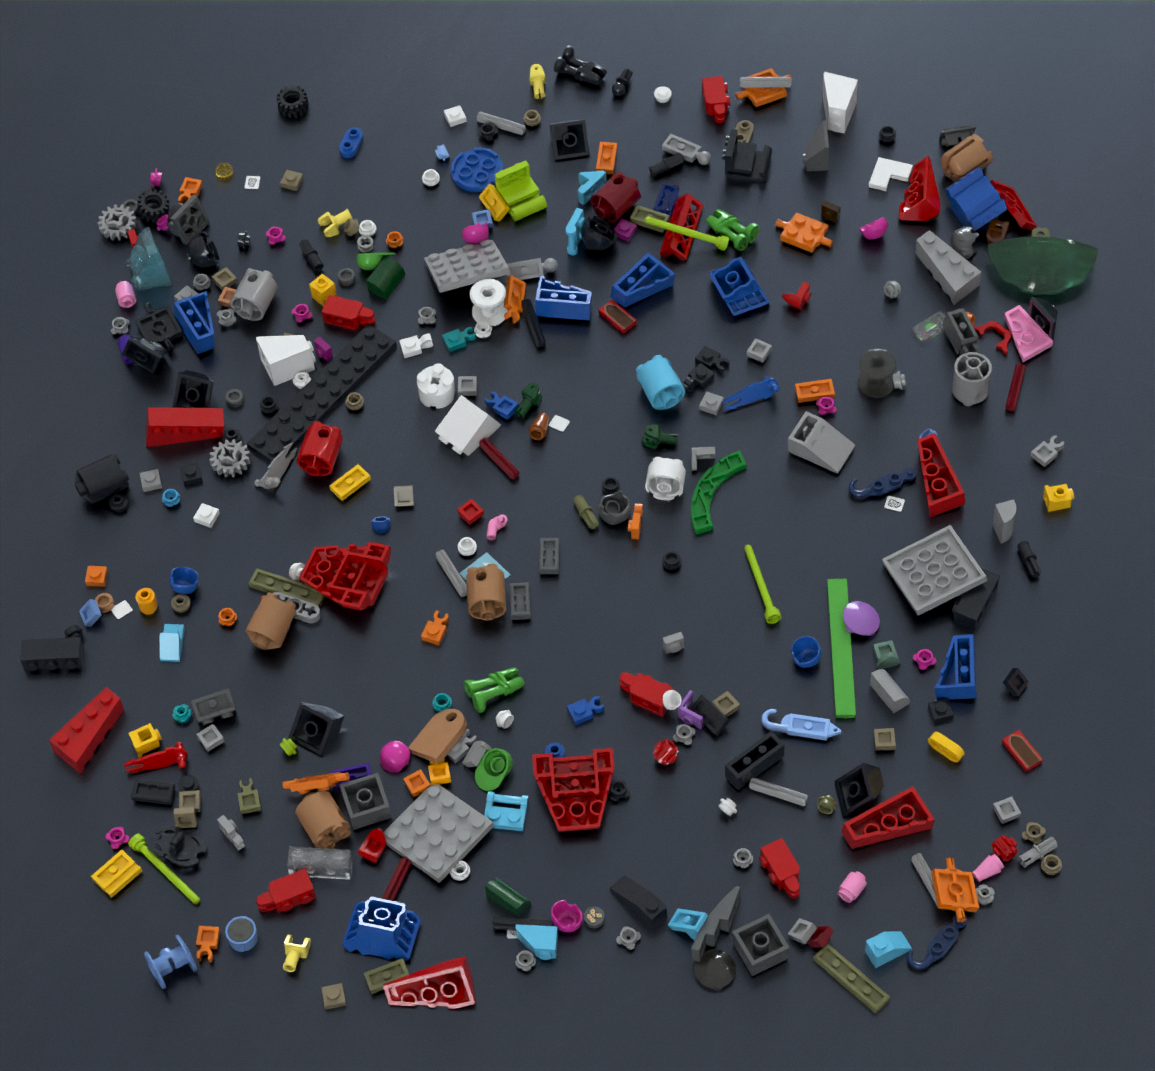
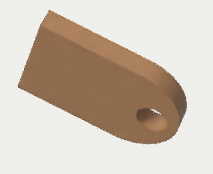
M446 709L434 715L408 747L411 754L440 764L467 728V721L464 715L457 709Z

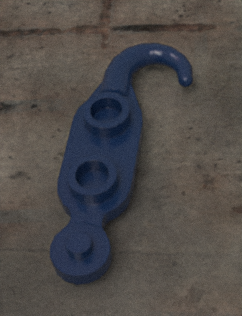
M907 468L901 474L890 473L872 481L861 491L854 489V484L857 482V479H854L849 484V492L858 498L874 495L880 496L900 488L906 480H914L917 472L913 468Z
M955 914L952 920L953 923L943 926L929 943L925 959L922 962H915L912 958L913 950H910L907 955L908 963L913 968L922 970L943 958L957 941L959 936L958 929L966 926L967 917L965 916L966 921L957 922Z

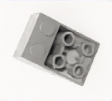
M807 411L788 438V452L837 474L855 448L853 442L828 422Z

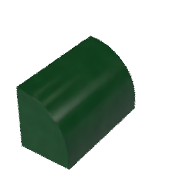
M385 255L367 279L368 292L388 299L405 276L402 266L391 257Z
M494 878L485 885L486 897L515 918H520L531 906V901L499 878Z

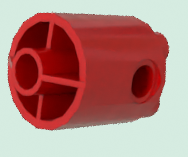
M314 421L307 429L297 456L298 466L313 476H327L331 474L343 442L341 429Z

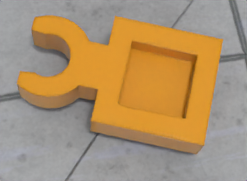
M445 758L440 764L430 761L428 769L431 785L451 783L448 762L445 763Z

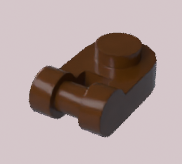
M997 218L992 219L986 235L987 243L991 246H1000L1004 242L1010 222H1001Z

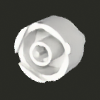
M435 364L425 368L417 375L419 398L425 406L443 408L453 401L455 383L453 374L449 369L443 367L442 364Z
M655 457L648 467L645 484L646 491L653 493V497L659 500H673L675 496H680L683 493L686 475L683 462L679 459Z

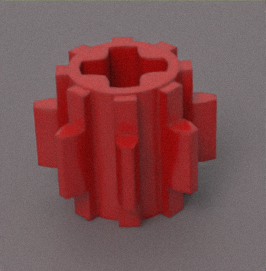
M664 739L661 742L658 741L653 747L655 750L653 752L654 758L665 766L674 763L679 757L677 755L679 752L678 747L668 739Z
M1001 835L991 844L994 850L992 854L1002 859L1003 862H1008L1018 853L1017 842L1012 836L1008 838L1007 835Z

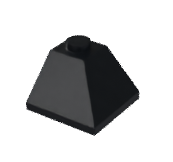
M585 120L549 123L555 160L590 155Z
M1032 297L1028 314L1053 341L1058 311L1046 299Z
M130 336L122 355L149 372L154 373L163 360L167 349L162 344L155 343L152 340Z
M189 370L179 372L172 408H209L214 381L201 373Z
M301 702L288 738L319 755H323L338 735L345 716L329 707Z
M863 762L835 780L843 817H847L876 799L884 787L879 767Z

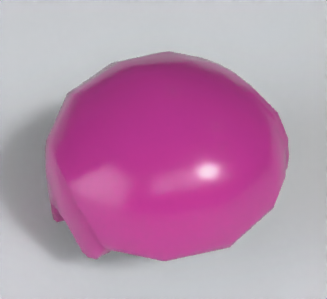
M881 217L859 229L865 238L875 240L882 237L887 231L888 224L886 219Z
M477 222L476 225H470L462 231L463 240L473 245L480 244L481 241L486 240L489 236L487 222L484 223V226Z
M391 741L384 745L380 752V765L388 772H400L405 765L409 764L411 752L404 743Z
M566 900L556 902L551 908V921L553 926L557 927L559 931L574 932L583 922L582 912L576 904L570 905Z

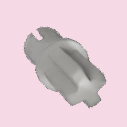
M1049 837L1037 846L1034 844L1032 849L1018 856V860H1022L1020 864L1026 868L1034 861L1043 859L1044 855L1057 848V842L1053 837Z

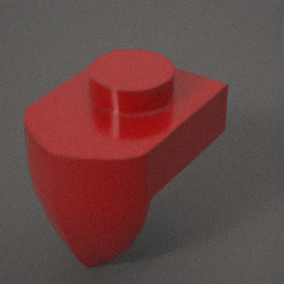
M803 282L796 294H783L782 298L789 305L801 310L805 302H809L811 298L810 284Z
M380 828L372 830L368 834L358 851L359 856L375 863L386 847V837Z

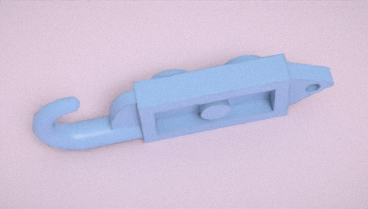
M776 709L765 711L761 717L762 724L766 729L787 733V735L827 741V738L841 734V730L833 725L830 719L790 713L784 716L781 724L771 723L768 721V716L776 713Z

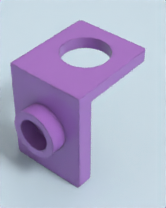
M690 690L678 707V718L682 719L687 725H693L702 729L703 717L688 709L693 702V691Z

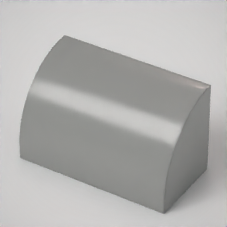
M1014 499L995 504L993 528L1001 544L1008 541L1013 534L1016 516V503Z
M879 669L871 673L870 686L893 713L910 704V699L886 670Z

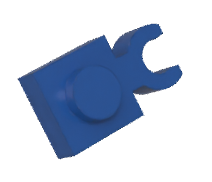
M491 392L493 400L485 398L486 406L493 407V412L508 420L515 413L514 411L519 406V403L505 395L499 398L497 393Z
M599 696L593 697L588 703L585 699H582L567 706V711L575 725L592 719L593 712L601 713L604 711L603 704L600 706L595 705L600 702Z

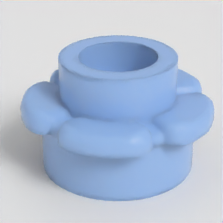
M444 144L438 145V149L435 152L439 160L443 159L446 161L445 159L450 157Z

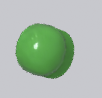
M396 253L356 254V260L361 269L370 271L376 269L385 255L393 256Z
M500 748L490 749L485 753L475 772V781L479 788L485 791H493L500 786L504 777L512 770L513 760L511 755L506 750Z

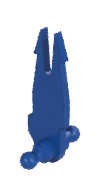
M765 377L759 383L755 382L746 386L722 402L725 404L740 398L739 401L724 409H737L736 407L752 403L761 398L767 399L774 392L779 391L778 382L774 378Z

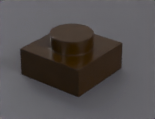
M825 200L821 206V216L837 223L840 219L841 207Z

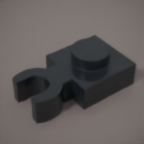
M704 346L695 357V363H701L710 370L715 367L717 372L721 374L724 373L722 365L730 366L728 359L721 358V353L707 346Z

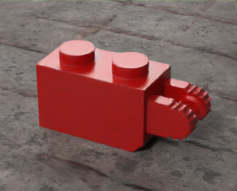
M723 76L702 78V93L706 113L714 115L717 123H724L727 106H730V96H726V93H728L727 82L724 83Z
M329 295L322 310L324 323L352 330L358 329L360 324L365 326L370 324L373 326L376 322L374 311L364 307L363 303L357 300L352 301L339 296Z
M626 672L621 673L619 676L620 687L630 693L631 703L663 717L667 711L663 704V695L666 691L674 690V688L667 683L654 680L649 675L638 673L635 676Z
M783 838L761 847L759 861L762 867L767 868L769 871L768 876L772 884H776L779 890L784 888L790 898L797 899L800 896V883H798L800 867Z
M306 868L271 881L268 886L269 891L258 896L256 903L258 904V910L267 913V911L276 909L279 913L281 911H289L301 903L306 904L312 901V899L316 898Z

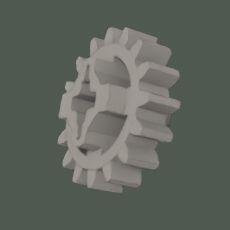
M115 204L112 209L107 207V212L102 211L103 216L98 217L100 221L98 226L105 238L110 236L113 241L117 237L120 241L122 236L128 238L127 231L137 228L135 224L137 219L134 211L130 210V207L124 208L122 204L118 208Z
M226 439L225 444L219 442V447H213L214 452H210V464L213 471H217L218 475L224 473L225 477L228 474L235 477L236 472L241 475V469L247 470L246 464H250V452L246 445L243 446L242 441L236 443L235 439H233L229 443Z

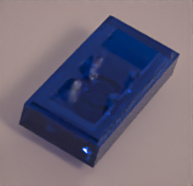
M662 183L653 210L670 215L671 217L680 187Z

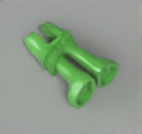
M716 209L713 212L714 216L710 215L706 218V223L715 233L724 234L729 237L734 243V247L739 251L745 250L748 242L751 244L755 240L760 229L756 223H751L746 228L739 224V218L720 209Z
M516 667L495 671L494 674L489 673L488 678L464 681L465 691L468 697L472 698L477 713L485 711L486 702L489 699L502 694L505 696L512 694L525 685L523 678L517 677L519 671ZM489 686H494L493 688H490V689H487V690H484V691H480V690H482V689H484V688H487V687H489Z

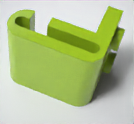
M526 160L494 174L496 190L509 206L510 210L508 213L515 222L547 208L545 197L543 195L539 196V188L530 177V168Z

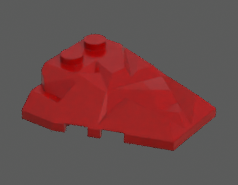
M369 542L367 546L357 547L356 544H349L348 548H339L338 545L314 547L299 579L343 607L360 611L364 610L367 606L374 605L388 576L389 569L387 565L390 561L391 547L374 542Z
M613 748L593 749V755L553 758L552 753L532 755L534 777L558 831L600 829L615 769Z

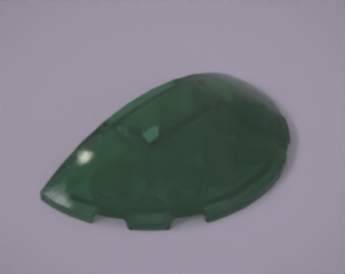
M1020 237L988 244L990 262L998 270L999 276L1006 283L1018 286L1020 291L1033 295H1056L1064 293L1066 289L1074 285L1078 286L1086 279L1090 270L1093 269L1098 248L1091 245L1054 237Z

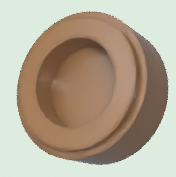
M109 593L99 594L95 598L102 613L109 612L115 605L114 599Z

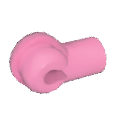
M499 515L489 521L487 539H496L497 531L503 528L508 521L505 515Z

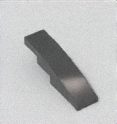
M739 886L734 887L719 902L704 922L691 948L692 960L700 962L706 945L715 947L720 931L729 932L741 900Z

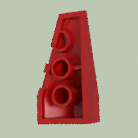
M927 156L914 165L909 179L911 185L905 190V201L901 202L899 206L900 220L926 222L940 213V197L931 160Z
M466 956L436 964L383 984L389 1005H428V1007L434 1008L436 1006H445L456 1009L476 1003L472 974Z

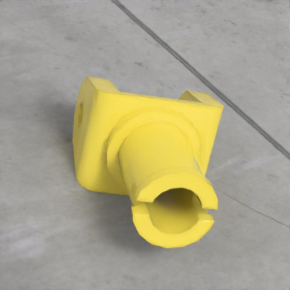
M533 64L530 69V86L533 85L534 97L536 99H539V94L541 98H544L543 84H546L545 74L541 65Z
M346 209L336 216H331L329 212H326L319 217L318 223L320 226L331 224L324 230V234L326 237H332L340 233L338 229L340 225L353 218L349 210Z
M288 934L286 936L284 947L287 956L283 964L284 970L294 972L299 958H306L308 956L311 944L310 938H305L303 944L298 945L292 944V935Z

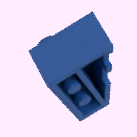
M648 252L612 286L610 297L625 308L673 286L675 273Z
M540 275L535 298L536 316L590 320L592 292L572 285L567 287L561 285V282L556 280L551 282L545 280V277Z
M207 291L174 302V317L196 353L200 354L214 349V330Z
M973 634L953 636L946 655V661L940 671L941 675L934 688L937 700L948 698V700L977 698L976 647Z

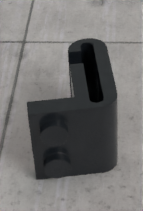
M731 129L730 135L726 136L725 139L727 149H723L722 160H725V175L732 179L756 182L766 181L772 148L764 145L763 151H756L757 144L738 141V130Z

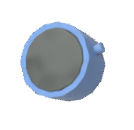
M240 916L228 922L225 933L232 949L244 952L249 951L258 942V932L252 919Z

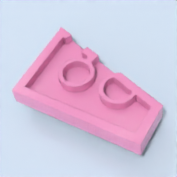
M1020 305L1005 313V321L1022 362L1053 346L1052 339Z

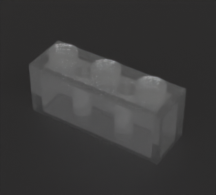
M289 846L287 859L289 874L306 868L309 877L351 879L353 859L350 850Z

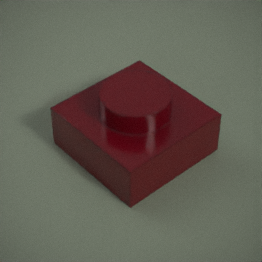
M818 926L807 943L811 948L824 947L829 943L834 931L829 926Z

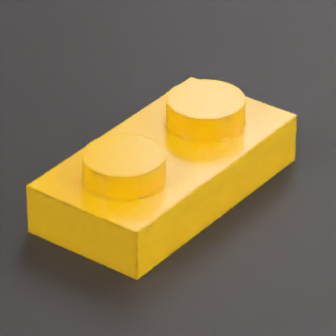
M488 184L479 198L487 210L489 209L494 220L500 222L510 208L494 185Z
M358 464L329 485V487L343 501L370 481L371 477Z

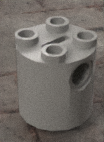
M251 268L247 269L230 302L232 309L240 317L252 321H258L263 318L278 289L277 283L272 278V273L266 270L262 272Z
M968 352L957 358L954 364L952 393L965 406L980 403L988 397L992 373V364L989 359L977 352Z

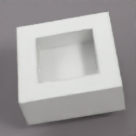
M460 105L444 110V116L450 127L467 122Z
M202 503L193 519L194 522L211 528L220 512L219 509Z

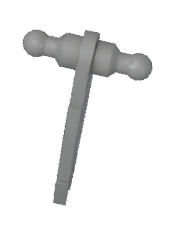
M293 443L283 447L284 450L273 459L265 475L260 480L254 481L256 487L261 486L265 489H270L280 484V478L285 473L297 448H294L286 457Z

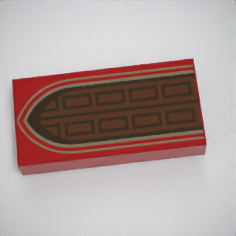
M612 299L599 308V314L623 334L637 324V320Z
M1019 730L1002 739V744L1025 772L1043 762L1042 757Z

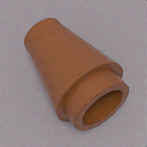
M540 413L530 425L529 435L531 438L541 440L546 436L549 416L546 413Z

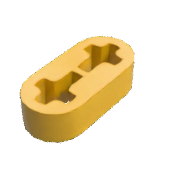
M934 732L928 738V743L933 749L955 763L959 762L965 755L964 750L958 744L939 732Z

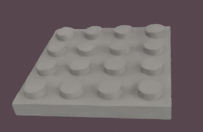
M483 240L480 244L474 245L467 244L463 248L449 249L440 254L433 253L424 258L425 264L440 293L471 285L482 279H493L510 274L509 267L493 240Z
M951 525L882 559L884 566L917 615L987 581L985 573Z
M436 784L427 788L383 833L388 847L402 857L408 858L413 865L440 883L450 873L452 868L494 827V824L448 790Z

